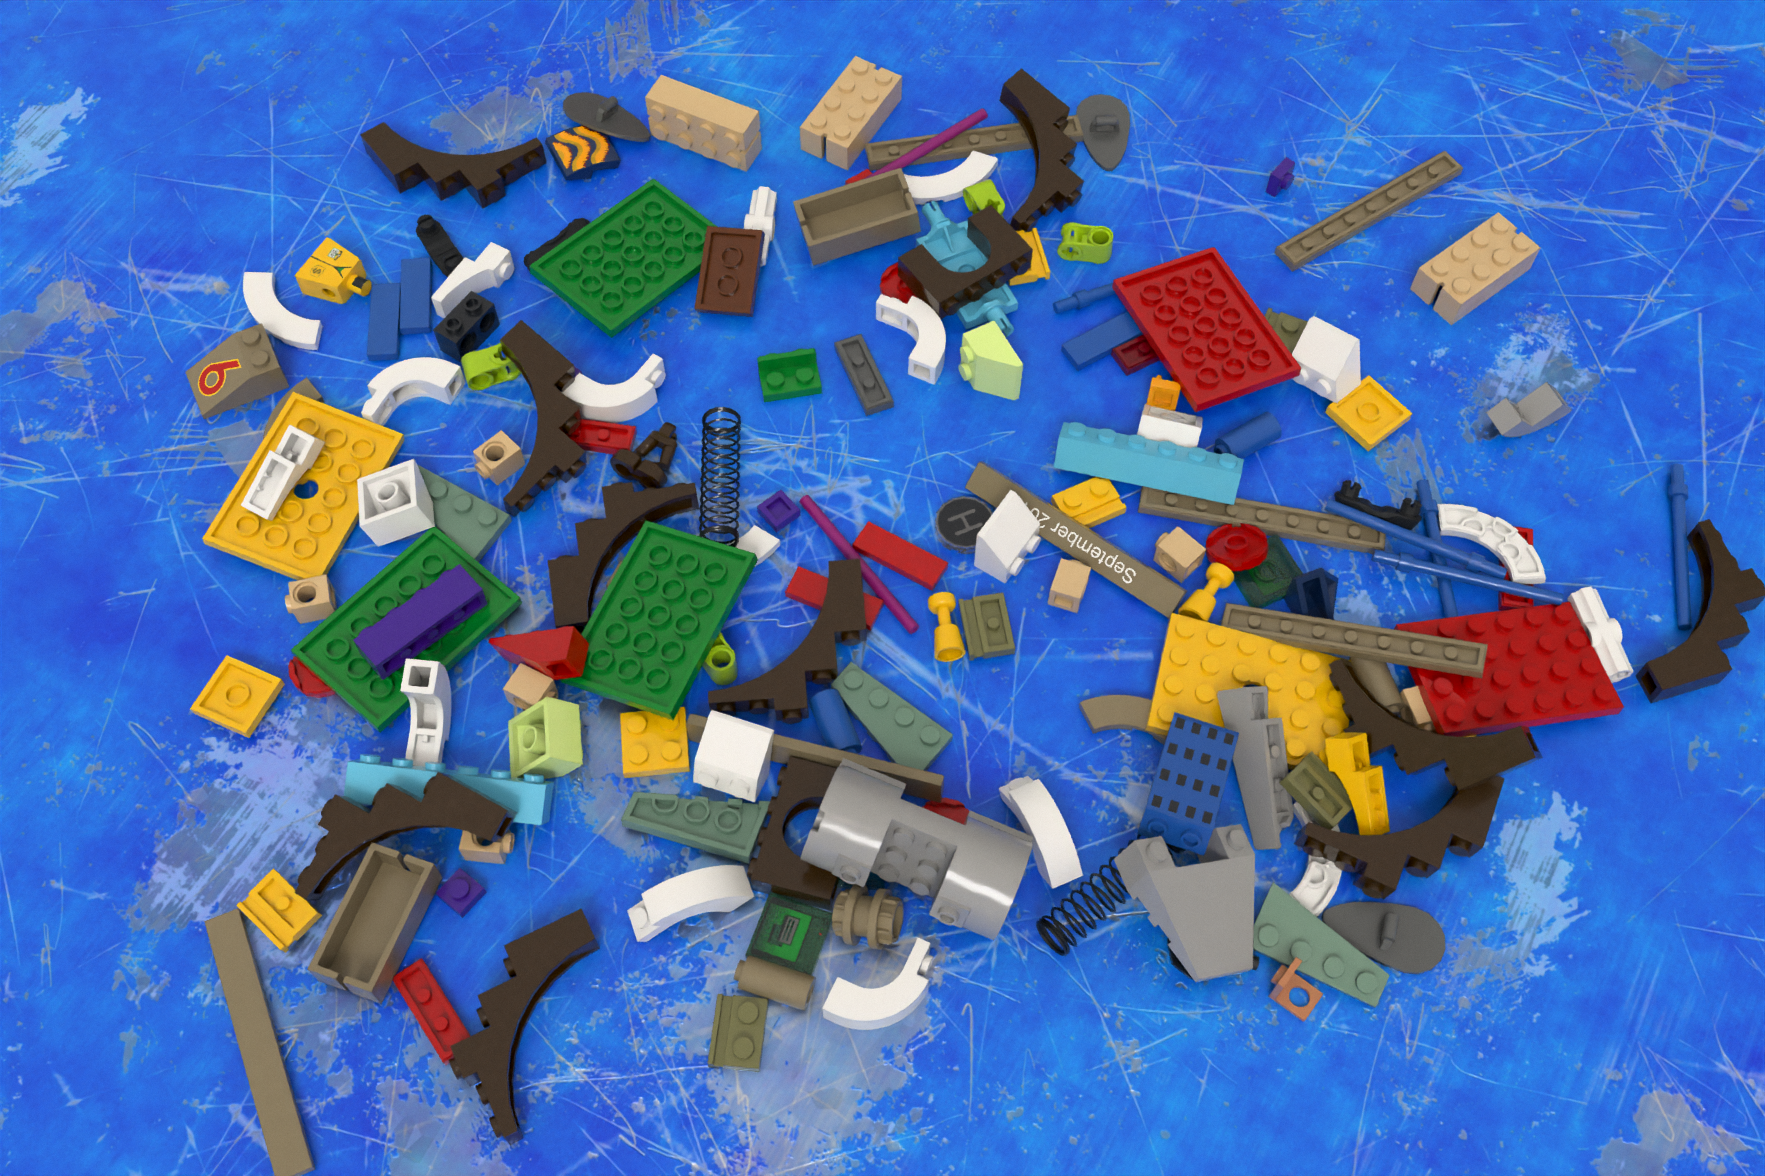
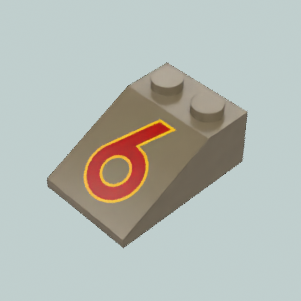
M262 323L232 334L186 371L203 419L290 387Z

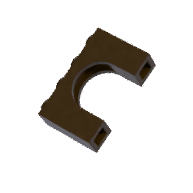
M992 205L968 218L967 237L988 260L981 268L963 273L948 270L940 265L922 244L898 257V276L920 300L928 304L937 313L940 319L954 315L963 306L970 302L978 301L987 292L994 288L1002 287L1006 281L1017 275L1024 274L1031 268L1033 249Z
M791 756L787 767H781L777 779V786L781 787L778 796L771 797L767 815L771 816L768 827L763 826L758 837L757 846L761 847L758 858L752 857L747 872V877L751 878L754 891L831 911L840 877L800 860L801 857L794 854L787 846L784 835L789 823L797 815L808 810L820 808L837 768Z

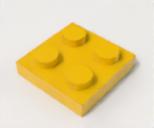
M1369 375L1361 381V385L1338 403H1331L1325 412L1367 451H1370L1409 421L1412 415L1405 406Z
M226 655L190 709L195 715L250 738L285 684L282 679Z
M680 707L674 720L647 711L620 713L624 778L690 772L685 707Z

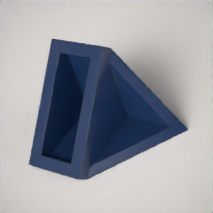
M1323 568L1294 577L1285 594L1284 601L1293 614L1334 620L1339 578Z

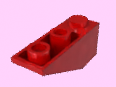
M563 626L544 631L536 630L517 635L509 634L503 637L490 638L488 642L505 660L516 665L522 663L554 680L581 677L589 643L574 626Z

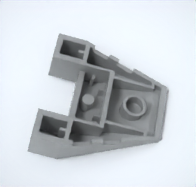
M1241 824L1213 829L1204 856L1197 854L1201 862L1200 864L1175 867L1162 836L1134 840L1114 858L1126 890L1134 900L1139 898L1150 913L1147 918L1154 927L1160 926L1171 941L1168 946L1195 982L1248 972L1253 969L1255 853Z

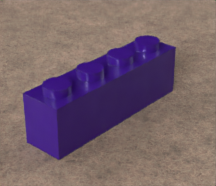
M459 564L452 570L443 572L438 580L428 587L418 590L410 600L400 607L391 609L379 622L363 629L353 641L361 656L379 677L384 680L405 665L406 658L413 659L488 603L483 589Z

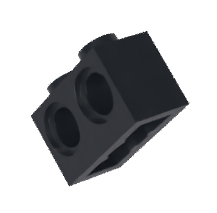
M470 291L433 331L440 350L461 362L465 354L476 351L499 327L500 322L494 303Z

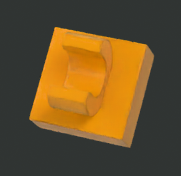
M1158 375L1156 378L1152 377L1146 404L1175 411L1181 386L1174 380H1163L1162 375Z

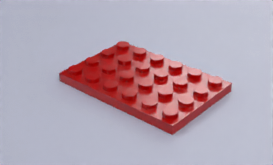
M1215 247L1113 280V290L1173 380L1179 383L1181 392L1195 412L1300 375V365Z
M1563 602L1559 606L1548 604L1396 624L1394 630L1488 644L1482 678L1408 666L1433 725L1439 734L1464 737L1505 731L1518 726L1532 727L1619 714L1624 708L1570 602Z

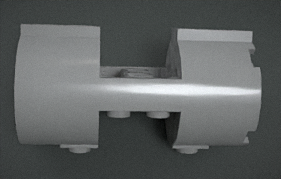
M843 758L820 805L800 860L827 870L833 875L840 877L846 883L857 884L861 887L865 886L870 872H873L887 882H896L910 888L918 895L932 897L933 901L929 915L938 918L940 922L946 925L965 928L994 941L1007 917L1025 872L1033 843H1031L1033 836L973 811H969L964 824L953 821L901 799L906 786L905 783Z

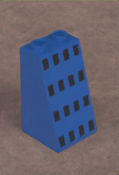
M1174 712L1137 834L1149 838L1162 836L1167 844L1204 856L1216 822L1239 733Z

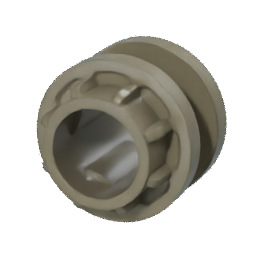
M854 884L851 889L841 891L835 900L832 914L833 931L836 936L843 937L845 944L856 946L860 942L861 937H866L871 949L881 950L885 944L890 945L899 938L904 916L903 903L900 898L893 897L890 889L879 888L873 897L869 896L866 886L861 887Z

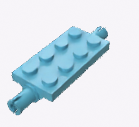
M931 201L933 209L929 202L925 204L921 211L931 225V231L926 236L916 239V247L922 244L940 265L954 272H971L981 268L988 260L967 237L968 221L956 224L944 216L936 201ZM1005 283L1002 287L994 288L987 292L978 301L970 302L963 306L956 313L966 329L987 321H995L1000 330L1008 337L1013 333L1014 327L1005 314L1017 310L1018 302Z

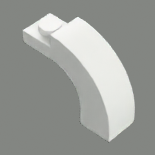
M881 294L876 301V320L907 332L917 343L909 356L908 375L935 385L943 370L945 361L946 334L941 319L928 304L919 298L912 296L906 304L897 298H890Z
M652 354L633 377L615 385L600 384L579 373L575 377V381L562 393L580 408L581 419L608 423L628 421L642 415L658 402L655 388L662 385L666 376L663 359Z
M430 357L412 358L395 363L377 374L367 385L372 398L365 402L361 414L364 419L384 426L395 409L411 398L431 397L451 405L466 384L461 367L446 360Z
M406 658L400 690L408 697L411 708V725L405 758L412 759L415 766L425 767V762L441 763L444 743L449 740L451 724V688L448 673L445 667L438 661Z
M1026 776L1024 778H1016L1009 784L1000 787L1001 799L1016 815L1026 834L1033 836L1031 843H1033L1032 849L1038 871L1051 888L1054 889L1083 876L1079 858L1068 828L1058 807L1039 779L1033 781L1029 776Z
M720 865L694 870L668 879L642 893L643 900L627 911L637 942H647L685 918L706 912H732L752 899L754 895L744 866Z
M917 938L900 975L884 987L874 989L863 988L837 977L822 1008L823 1018L851 1029L873 1030L890 1026L908 1016L921 1003L928 991L929 980L919 975L926 976L934 957L929 955L931 943Z

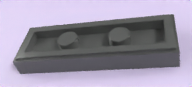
M859 334L834 342V349L865 415L868 416L894 407V401L862 335Z

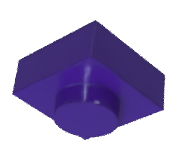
M1286 157L1270 174L1266 193L1275 197L1282 189L1287 190L1295 177L1292 174L1295 166L1294 161Z
M779 490L757 506V512L776 533L801 516L800 509L782 490Z
M461 868L436 892L437 896L462 918L487 893L478 882Z

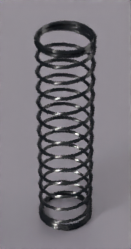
M715 407L705 412L702 417L703 447L701 449L702 476L700 480L702 485L700 487L701 505L699 509L701 515L699 517V537L709 539L705 536L708 532L717 534L730 533L735 537L734 539L716 542L722 544L732 543L729 546L736 547L739 543V533L737 531L739 527V522L737 521L739 512L737 510L740 505L737 500L740 494L737 490L740 487L738 482L740 478V473L738 472L740 463L738 461L741 458L739 453L741 449L739 444L741 439L739 434L741 430V417L731 408ZM715 412H728L735 415L738 422L728 418H719L707 423L706 419ZM722 420L731 421L736 424L731 428H713L709 426V424L715 421ZM734 432V434L728 435V436H723V435L714 434V433L724 434V433ZM711 434L717 438L708 440L706 436ZM737 435L738 437L737 441L732 438H729ZM725 439L731 440L735 443L729 445H719L713 443L712 441ZM710 443L718 447L709 450L706 445ZM737 444V450L730 448ZM717 449H729L734 452L730 454H718L712 451ZM708 453H711V454L716 455V456H718V457H713V458H711V459H708V458L706 457V455H707ZM737 454V459L728 457ZM723 458L733 460L734 462L721 464L712 460ZM710 462L718 466L708 469L706 464ZM737 463L736 469L729 467V465ZM726 468L733 470V472L718 473L711 470ZM708 472H711L712 474H716V475H720V476H714V477H711V478H707V476H706L705 474L708 473ZM734 473H737V478H736V479H735V478H732V477H730V476H727V475H732V474H734ZM728 478L734 481L720 483L712 481V479ZM709 481L718 486L707 488L705 484ZM735 482H736V484H737L736 489L733 488V487H730V486H725V485L733 484V483H735ZM715 488H729V489H731V490H733V491H730V492H717V491H713L712 489H715ZM710 491L718 495L708 498L705 493ZM734 492H736L737 495L736 498L726 496L727 494H732ZM729 498L732 499V501L717 502L711 499ZM707 501H710L712 503L724 505H717L708 508L706 507L705 503ZM736 502L737 506L736 508L727 506L726 504ZM729 508L732 509V511L718 512L711 509ZM710 511L716 514H729L735 511L736 517L717 515L708 518L705 516V513ZM713 518H729V519H731V521L722 522V521H715V520H711V519H713ZM710 521L717 524H728L735 521L736 527L732 528L725 525L706 527L704 523Z
M1140 834L1137 835V840L1140 839ZM1129 840L1128 846H1129L1134 840ZM1165 843L1175 853L1182 854L1185 849ZM1120 848L1118 855L1126 848ZM1116 856L1110 857L1109 865L1100 866L1099 874L1091 873L1090 882H1081L1080 891L1072 890L1070 893L1071 899H1062L1061 908L1052 907L1051 917L1047 915L1042 916L1036 922L1037 930L1043 940L1059 955L1066 956L1069 954L1070 948L1068 943L1077 947V941L1071 932L1055 919L1054 910L1063 912L1064 917L1073 930L1081 937L1087 938V933L1083 926L1064 909V901L1072 903L1077 914L1091 929H1097V925L1091 915L1074 901V893L1082 895L1085 903L1096 917L1103 921L1107 919L1102 908L1090 896L1084 893V884L1090 885L1099 901L1110 912L1116 913V907L1104 891L1093 884V876L1101 878L1104 886L1115 900L1122 904L1126 903V899L1120 889L1102 874L1103 868H1109L1120 887L1128 893L1126 887L1115 874L1117 873L1121 877L1119 871L1112 867L1111 864ZM1106 881L1119 893L1122 900L1112 892ZM1097 891H1099L1108 900L1112 908H1110L1103 901V899L1100 897ZM1089 901L1092 902V903L1096 906V908L1100 911V913L1102 914V916H1100V915L1094 910V908L1091 906V904L1089 903ZM1079 909L1090 919L1093 925L1084 918ZM1045 918L1052 920L1054 925ZM1069 918H1071L1077 924V926L1081 929L1083 934L1074 926V924L1071 922ZM1046 928L1057 938L1063 949L1053 941ZM1061 928L1070 936L1072 941L1064 934Z

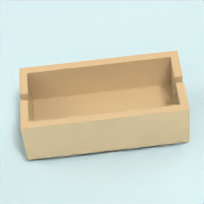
M855 56L800 126L801 150L822 159L825 156L824 137H826V161L848 171L864 150L865 144L870 142L901 101L902 76L882 67L876 70L875 64Z
M660 75L645 96L647 114L650 115L648 118L651 136L659 140H665L683 149L694 151L706 158L715 159L732 168H738L746 172L762 150L758 110Z
M1498 212L1419 267L1410 289L1426 304L1430 305L1441 285L1443 288L1433 310L1450 325H1453L1531 268L1540 247L1523 232L1515 233L1517 227Z

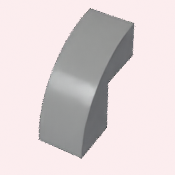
M1545 382L1517 404L1505 398L1486 413L1502 436L1518 437L1540 430L1561 419L1572 410L1558 390Z

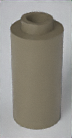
M1350 657L1349 660L1362 683L1381 704L1399 716L1401 714L1400 710L1404 708L1405 704L1387 663Z
M749 955L746 961H739L734 980L739 981L738 989L805 1011L813 993L816 977Z

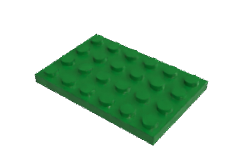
M653 178L530 265V274L612 338L700 272L707 226H717Z
M645 521L581 634L589 643L582 676L560 679V681L674 720L758 561L756 554Z
M435 526L427 530L291 649V652L302 664L381 733L410 706L408 697L400 691L405 665L382 680L361 656L353 641L363 629L379 622L391 609L400 607L410 600L418 590L426 588L438 580L443 572L452 570L460 564L483 589L488 604L413 658L417 660L438 661L448 672L522 604V601L516 593Z

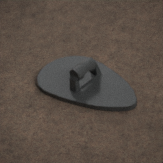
M582 92L569 95L563 101V111L566 116L583 126L630 141L647 142L650 139V133L643 123L619 106L614 96L606 98L598 94Z
M1098 94L1089 96L1081 101L1076 112L1083 132V143L1089 155L1098 166L1105 171H1113L1120 164L1126 151L1130 129V114L1127 106L1120 99L1111 95Z
M1350 902L1331 907L1324 911L1322 915V921L1366 957L1403 973L1421 974L1430 971L1441 961L1445 952V935L1439 923L1429 913L1415 907L1393 903Z

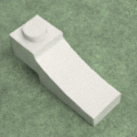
M490 242L475 262L465 257L431 297L437 315L445 318L470 291L478 294L493 286L499 288L505 280L512 276L515 269L510 251Z
M289 425L276 451L269 450L241 506L272 521L297 481L308 468H312L325 442L297 427Z

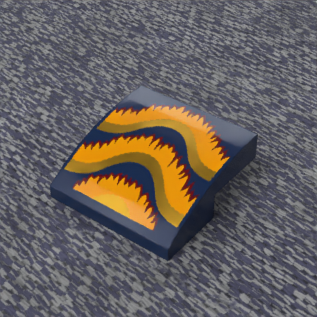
M583 125L560 131L546 138L545 141L565 180L591 179L593 170L615 169L620 164V158L607 135Z

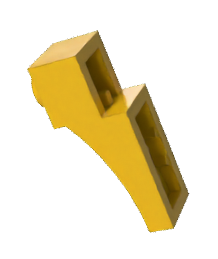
M1343 732L1325 738V756L1328 760L1329 772L1337 774L1347 791L1356 815L1359 834L1383 835L1390 832L1383 769L1380 765H1370L1367 734L1362 732Z

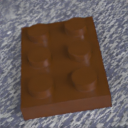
M707 226L695 302V310L697 312L753 317L765 233L762 230Z

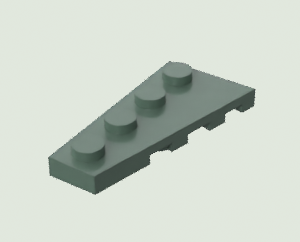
M418 465L433 502L435 526L477 562H480L512 522L510 515Z
M852 662L831 684V689L839 691L845 707L856 720L861 722L866 728L868 735L881 746L892 763L927 771L953 740V734Z
M633 792L621 821L624 827L749 864L758 842L760 830L767 819L770 801H759V804L742 803V799L728 798V802L710 801L709 797L695 796V799H681L673 794Z
M1274 882L1271 884L1254 923L1253 950L1287 967L1298 957L1302 962L1296 971L1375 1008L1390 975Z

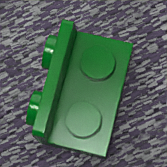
M814 348L797 349L792 352L779 354L770 353L757 358L764 403L822 394Z

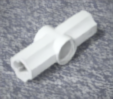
M763 186L753 190L749 214L745 215L744 229L762 230L765 233L760 267L766 265L769 244L774 239V214L777 203V192Z
M1590 586L1571 593L1568 601L1580 620L1581 626H1583L1591 646L1598 655L1611 683L1630 677L1634 671L1621 645L1622 630L1620 624L1615 618H1609L1597 590Z

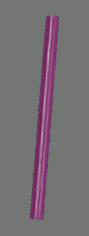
M981 108L866 178L898 168L903 169L988 117L987 112Z
M809 495L803 496L799 501L802 507L847 560L860 559L862 578L876 595L884 600L886 607L909 634L915 633L919 629L916 621Z

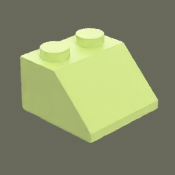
M992 321L963 333L962 347H960L961 364L958 366L962 378L965 381L968 380L974 390L1010 400L1019 399L1023 363L996 322Z
M545 697L508 721L511 777L524 778L526 773L544 775V779L562 777L583 765L581 720L578 704Z

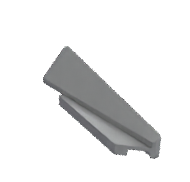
M1267 686L1218 691L1217 697L1224 726L1226 729L1239 733L1233 762L1254 848L1257 850L1279 849L1282 845L1280 843V832L1282 828L1289 827L1294 818L1292 797L1279 783L1289 773L1282 718L1268 719Z

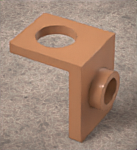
M1296 957L1289 968L1282 964L1273 976L1271 982L1276 986L1268 997L1304 1022L1323 993L1294 973L1302 960ZM1294 988L1305 990L1309 996L1308 1004L1304 1007L1295 1006L1289 999V992Z

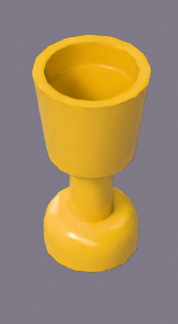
M1211 563L1206 571L1208 583L1203 590L1197 589L1179 608V615L1208 622L1216 605L1214 595L1219 588H1227L1231 585L1235 578L1233 572L1223 564Z
M950 592L933 594L928 598L927 603L929 610L938 616L939 626L934 630V658L941 662L958 660L966 654L958 626L951 623L950 612L956 607L955 595Z

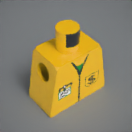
M328 237L325 238L294 275L303 294L338 304L346 303L354 292L365 297L372 288L371 281L366 279V272L361 260Z

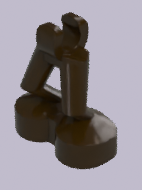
M665 422L659 432L652 431L633 452L624 449L617 450L610 459L613 470L626 480L634 479L638 481L645 489L663 488L668 480L663 470L669 471L677 448V435L674 433L676 426ZM656 447L662 449L660 462L642 461Z

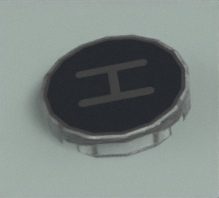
M960 496L951 498L943 503L936 512L934 529L937 539L949 550H957L961 554L975 553L977 534L991 517L993 511L985 502L975 497Z

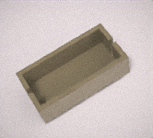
M902 168L793 201L797 220L813 266L921 232L918 211L911 192H909Z
M371 842L307 968L308 971L322 983L344 991L349 989L355 995L382 1004L393 981L392 979L396 975L443 878L435 864L408 854L403 857L399 851Z

